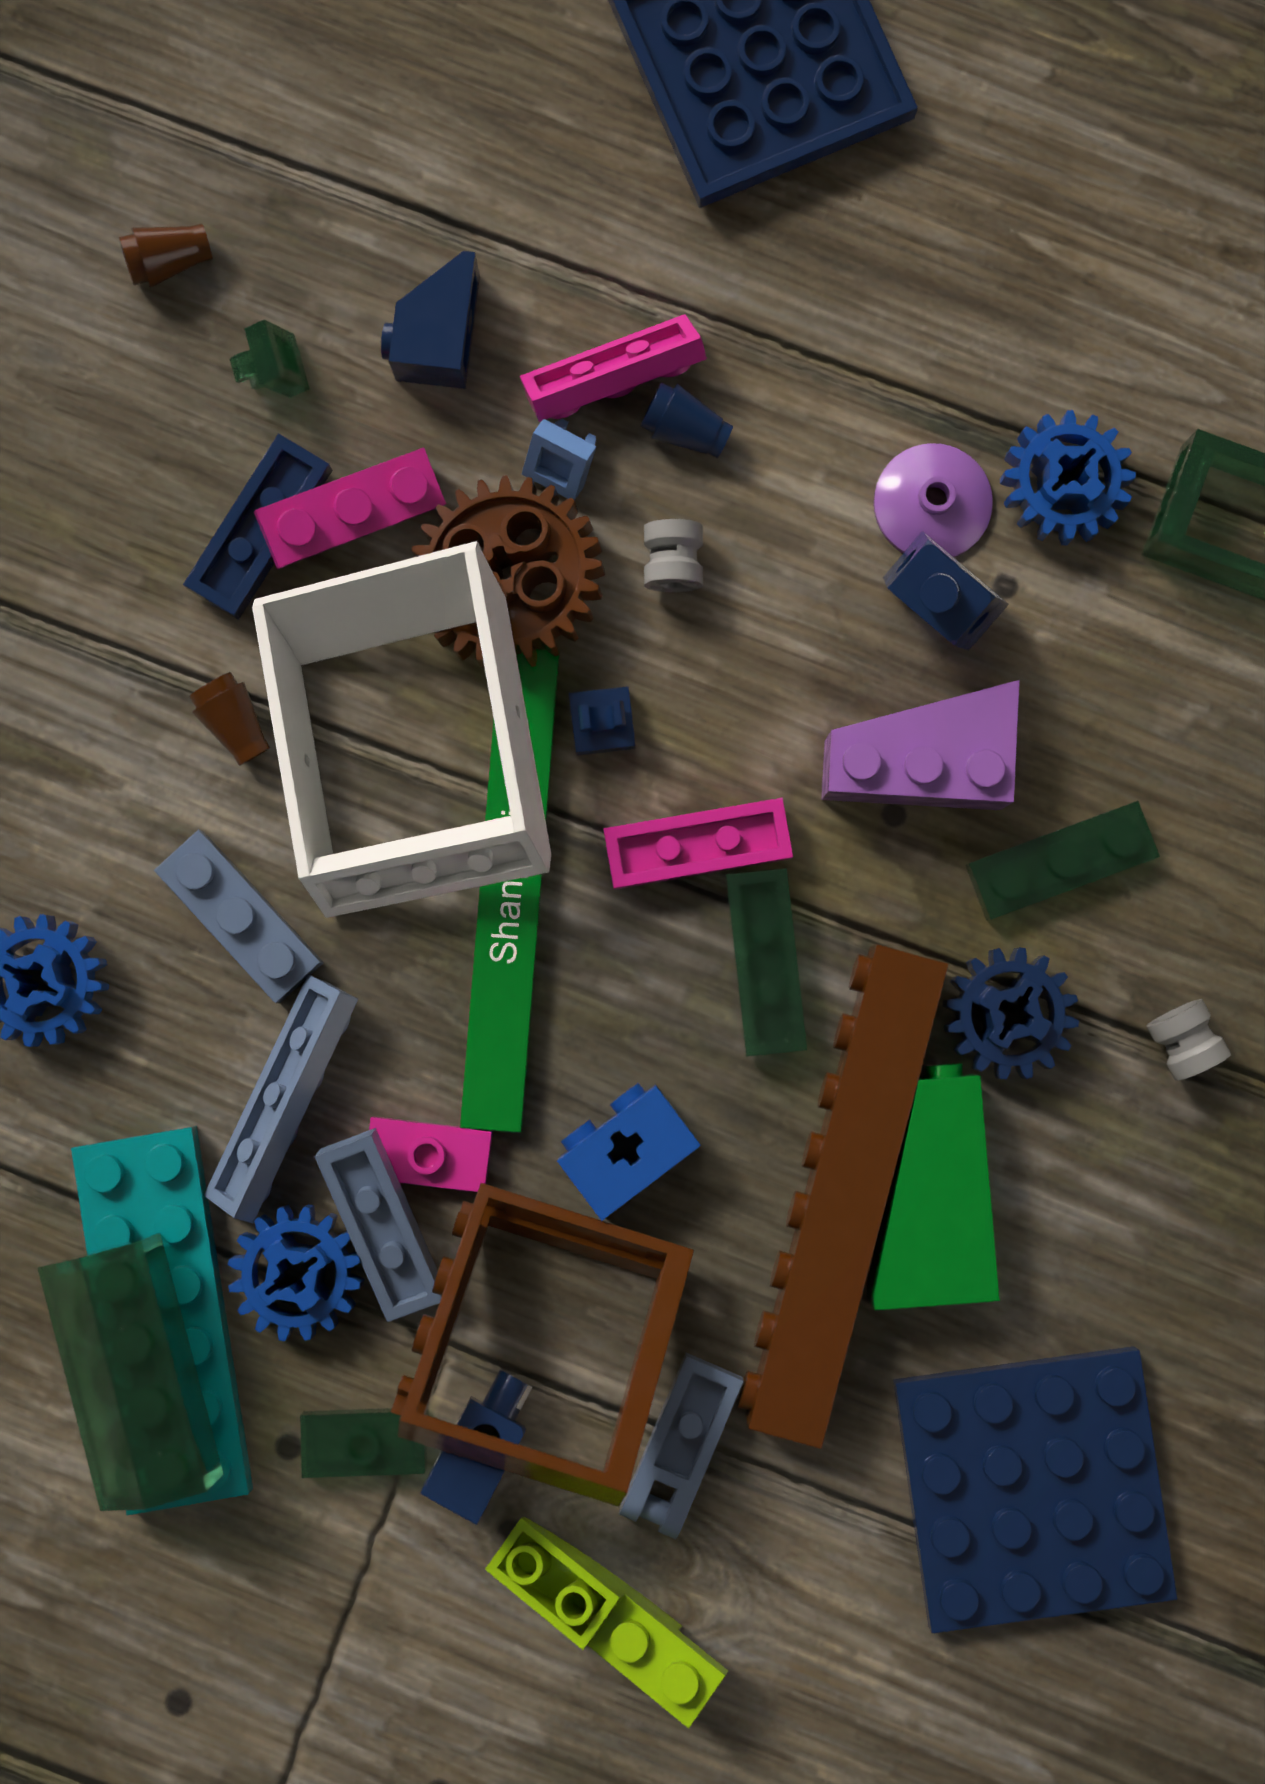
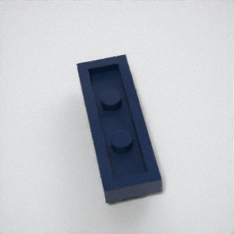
M278 433L183 585L192 593L239 620L274 565L254 511L324 485L333 471L330 464Z

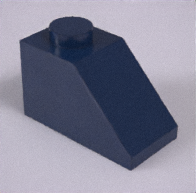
M462 251L396 302L394 322L384 323L381 337V357L384 360H389L396 381L466 389L480 280L475 252Z

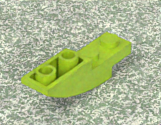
M521 1517L485 1568L488 1573L580 1649L584 1650L589 1646L688 1729L728 1673L725 1667L681 1633L679 1630L682 1625L601 1564L526 1517Z

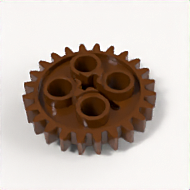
M505 475L501 478L498 491L491 493L487 484L481 479L477 483L478 497L470 500L464 492L458 489L455 491L456 500L459 505L457 509L452 511L440 504L435 507L443 522L439 527L431 524H422L421 529L430 541V545L412 546L411 551L415 557L475 541L478 542L479 546L484 547L483 554L506 597L516 654L523 653L527 662L533 667L537 663L536 649L544 646L551 655L556 657L559 655L558 646L555 641L558 636L563 635L574 642L579 639L572 625L574 619L584 622H592L594 619L590 608L584 603V600H602L603 595L599 585L590 581L605 576L602 561L593 559L602 552L598 537H588L593 531L588 516L576 518L578 508L574 499L569 498L558 505L559 495L555 486L549 485L540 496H537V489L533 479L527 477L520 490L514 491L508 476ZM527 529L541 530V534L535 542L522 546L515 544L516 538L521 532ZM552 555L558 556L555 562H547ZM512 566V577L501 580L503 578L502 569ZM550 582L557 585L556 591L551 597L541 601L530 599L532 590L539 584ZM477 622L435 632L434 637L442 647L448 646L455 641L453 651L462 661L469 657L476 649V659L480 666L485 668Z

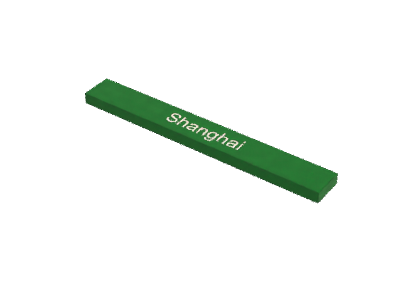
M536 649V666L531 667L523 653L516 654L547 825L560 652L558 656L554 657L547 650ZM494 719L485 821L511 816ZM543 874L480 886L460 1128L522 1132Z

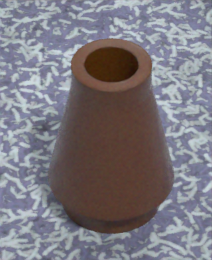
M202 223L193 226L132 227L133 234L119 237L133 285L148 282L151 288L201 262L213 260L209 241Z
M231 672L212 680L189 696L196 707L192 713L233 755L239 766L251 761L271 748L264 738L245 683L241 682L238 684Z

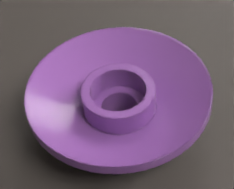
M922 444L898 454L883 470L874 493V512L877 524L888 542L902 553L906 551L923 531L949 554L957 557L969 550L980 539L989 524L992 514V491L983 469L965 452L944 444ZM934 487L940 488L945 492L947 502L939 506L931 504L926 497V491Z

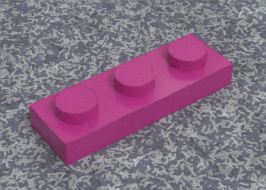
M686 314L523 374L520 376L526 397L538 421L541 422L543 419L566 418L576 413L581 406L605 397H622L630 393L635 386L655 378L678 376L686 372L691 365L704 361L707 357L701 336Z
M423 447L254 511V514L276 568L280 569L435 510L438 504L444 506L446 502Z
M783 798L603 828L614 890L793 858Z

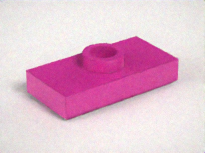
M375 1116L370 1118L369 1130L376 1128L399 1183L478 1192L480 1183L487 1184L493 1130L460 1128L459 1126Z

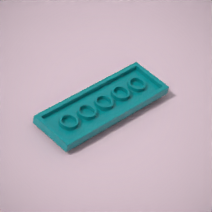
M197 1126L71 1148L126 1516L248 1495L253 1490L209 1200L204 1196L207 1187Z

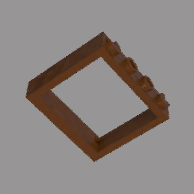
M480 1183L474 1204L463 1201L456 1217L452 1236L462 1239L455 1259L444 1256L439 1266L432 1293L442 1297L435 1318L423 1315L419 1324L412 1352L422 1356L415 1376L412 1378L402 1375L397 1388V1395L391 1413L401 1416L398 1437L619 1507L628 1492L694 1250ZM489 1226L657 1279L602 1471L425 1415Z

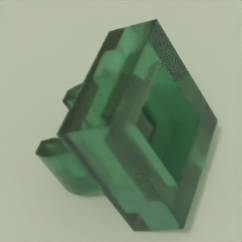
M267 320L259 321L244 328L250 350L238 353L229 359L236 382L241 383L249 379L252 389L256 390L265 387L289 398L310 389L294 333Z

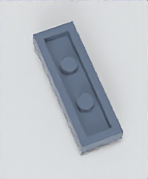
M198 829L154 869L157 875L274 1003L280 1004L305 981L308 974L311 975L324 963L205 832Z
M376 1128L319 1149L314 1157L360 1258V1262L386 1321L389 1322L439 1304L442 1296L432 1293L438 1270Z

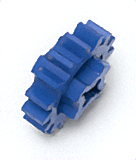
M1067 410L1060 424L1056 426L1053 418L1046 414L1038 422L1037 432L1027 426L1021 431L1017 438L1021 447L1011 446L1004 458V461L1010 466L1015 467L1005 470L1000 477L1001 485L1014 487V491L1007 497L1004 505L1006 508L1020 506L1024 513L1019 518L1017 525L1023 528L1032 521L1039 525L1037 539L1043 541L1053 530L1058 531L1061 545H1068L1078 530L1081 537L1088 542L1098 534V524L1109 529L1119 518L1114 509L1123 510L1132 498L1126 491L1120 489L1129 486L1136 478V472L1121 469V464L1126 461L1132 452L1130 448L1115 450L1111 445L1118 434L1115 428L1106 431L1103 435L1095 431L1098 425V416L1092 414L1084 425L1076 424L1074 411ZM1062 442L1073 443L1079 446H1065ZM1098 463H1100L1104 473L1105 485L1098 479ZM1079 465L1082 466V469L1075 476L1076 480L1069 482L1067 485L1063 484L1057 491L1052 490L1059 481V476L1066 474L1068 471L1072 472ZM1030 471L1037 477L1036 493H1034L1030 483ZM1053 510H1071L1074 514H1062Z
M44 914L39 915L36 927L30 918L19 916L14 918L15 933L5 928H0V1023L4 1022L0 1038L16 1040L23 1032L24 1046L39 1047L44 1035L50 1045L65 1043L64 1028L74 1034L85 1032L87 1028L81 1015L83 1013L100 1014L102 1008L92 1000L94 992L109 990L108 983L95 980V972L108 964L106 959L90 958L88 953L97 943L94 937L83 936L75 940L78 924L64 921L56 930L55 916ZM45 940L43 945L38 944L33 954L19 956L15 953L28 943ZM72 961L77 973V984L74 983L69 966ZM22 969L42 971L41 978L48 982L47 986L55 989L57 992L37 991L39 984L31 979L32 975L24 972ZM3 978L5 980V984L9 994L8 999L6 998L4 993ZM55 1005L65 1008L60 1014L42 1022L34 1021L36 1016H42L48 1006Z
M310 1204L303 1207L299 1218H294L290 1206L285 1205L277 1209V1224L265 1214L255 1219L254 1223L259 1235L256 1236L248 1232L241 1234L237 1242L247 1252L245 1255H236L228 1261V1266L241 1271V1278L228 1285L229 1292H244L247 1298L238 1308V1313L244 1315L255 1310L260 1315L255 1330L259 1333L272 1323L278 1325L279 1341H286L291 1336L294 1327H299L304 1341L311 1340L316 1335V1322L318 1321L325 1329L331 1331L339 1324L334 1309L349 1313L356 1305L354 1300L346 1294V1291L360 1289L364 1285V1278L351 1274V1267L359 1264L360 1258L357 1252L348 1253L345 1245L351 1241L348 1232L337 1235L333 1231L338 1216L331 1213L321 1222L315 1220V1206ZM286 1232H304L318 1238L322 1242L316 1246L297 1243L292 1234L288 1235ZM264 1249L263 1255L268 1261L265 1282L260 1284L258 1280V1262ZM312 1257L317 1258V1262L308 1268L309 1272L303 1276L302 1280H295L292 1283L289 1281L283 1286L277 1287V1282L285 1277V1273L291 1268V1264L295 1265L301 1261L305 1263ZM334 1260L336 1282L329 1296L328 1292L330 1290L324 1283L327 1264ZM277 1299L295 1302L302 1312L286 1311L277 1307L273 1302Z

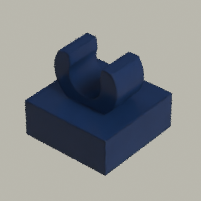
M629 686L569 693L576 756L636 749Z

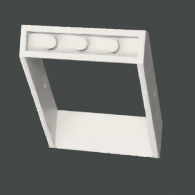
M477 541L254 599L252 609L298 878L326 918L549 872L551 849L507 601ZM477 622L511 816L333 854L301 665Z

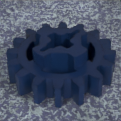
M1019 947L1013 949L1009 961H1006L1003 952L998 948L989 950L988 966H985L977 958H972L966 962L968 970L972 975L969 979L960 976L952 977L950 983L960 991L958 999L943 1000L942 1006L948 1010L956 1011V1020L950 1021L943 1027L945 1032H960L963 1039L953 1049L957 1055H963L971 1051L976 1054L973 1059L972 1069L982 1072L992 1062L994 1063L995 1078L1007 1080L1011 1067L1015 1066L1020 1078L1029 1079L1033 1077L1032 1062L1036 1061L1044 1069H1051L1055 1066L1053 1057L1049 1053L1051 1049L1070 1050L1072 1045L1061 1034L1063 1028L1079 1027V1020L1065 1016V1007L1076 1003L1078 998L1077 995L1061 994L1059 987L1068 978L1065 972L1050 976L1045 973L1050 958L1045 955L1038 956L1031 964H1028L1026 948ZM1010 972L1018 974L1017 978L1013 979L1006 989L998 990L984 983L1000 973ZM1041 992H1043L1048 1004V1020L1042 1017L1038 1001ZM1017 1001L1018 1004L1015 1012L1022 1017L1020 1024H1007L1003 1026L1005 1015L998 1010L1000 1003H1014ZM972 1006L979 1010L983 1024V1030L979 1037L972 1023ZM1023 1037L1036 1043L1032 1048L1019 1054H1002L1004 1049H1008L1014 1039Z

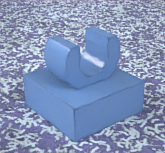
M543 419L533 432L522 475L531 477L533 481L546 488L549 485H553L558 494L567 499L572 498L575 500L585 485L597 447L595 446L596 436L589 433L584 440L566 430L568 425L566 420L560 419L553 424Z

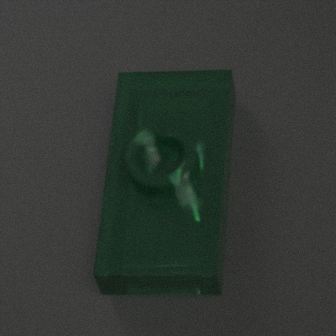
M392 1408L304 1411L300 1415L302 1478L425 1474L427 1471V1446L398 1437L401 1416L391 1413Z

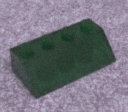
M156 1233L38 1267L100 1511L144 1510L207 1492L224 1473L161 1234Z

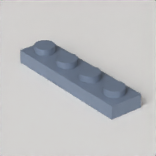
M309 974L204 1193L206 1198L230 1216L249 1223L254 1222L262 1203L270 1194L275 1175L289 1146L297 1136L299 1124L315 1091L323 1081L325 1069L341 1035L348 1028L351 1014L358 1001V998Z

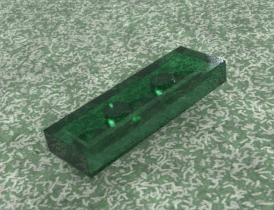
M1135 801L968 863L965 866L986 921L1156 859L1160 855L1139 801Z
M787 868L728 874L725 876L745 1057L807 1050Z

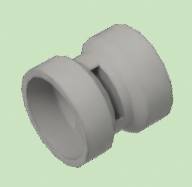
M663 519L645 524L644 546L650 551V561L644 566V587L660 592H686L702 588L703 566L697 561V551L703 546V525L699 522L685 519Z
M1197 999L1172 1009L1152 1020L1146 1026L1154 1042L1165 1045L1169 1055L1166 1065L1175 1081L1202 1073L1231 1056V1052L1223 1037L1215 1035L1208 1026L1211 1014L1203 999Z

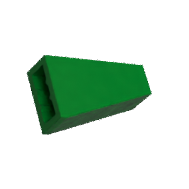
M962 1063L925 1066L926 1077L918 1079L877 1236L867 1285V1301L874 1310L1000 1301L980 1075L963 1074Z

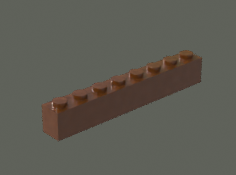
M878 944L869 948L867 956L857 955L849 982V989L858 992L852 1015L842 1013L833 1043L834 1049L842 1050L836 1074L826 1072L819 1094L817 1107L826 1110L820 1133L810 1132L803 1154L802 1167L811 1169L805 1193L794 1192L787 1215L786 1227L795 1229L789 1253L779 1250L771 1275L770 1287L779 1289L773 1313L763 1310L756 1331L754 1347L763 1349L757 1373L746 1372L740 1391L738 1407L747 1410L745 1417L748 1428L751 1430L822 1449L947 973L948 963Z

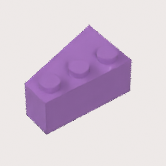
M1019 680L831 730L824 742L821 800L1001 810L1014 802Z

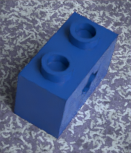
M638 1082L609 1104L616 1113L613 1117L598 1128L594 1126L591 1120H588L561 1141L567 1151L558 1158L557 1162L601 1221L701 1146L656 1084L645 1092ZM620 1131L624 1136L629 1137L637 1132L642 1140L636 1146L639 1156L636 1160L631 1162L624 1155L616 1160L613 1159L609 1152L615 1146L612 1137L614 1133Z

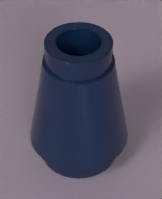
M662 382L640 427L653 433L651 439L703 454H709L715 458H718L733 429V425L723 421V418L679 384L672 388Z

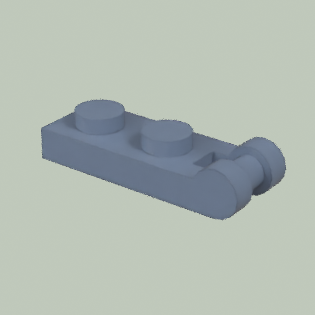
M687 1352L685 1353L634 1477L630 1482L628 1492L621 1503L619 1515L635 1522L639 1517L659 1525L658 1532L674 1539L678 1537L743 1384L742 1376ZM654 1480L675 1488L669 1502L649 1493Z

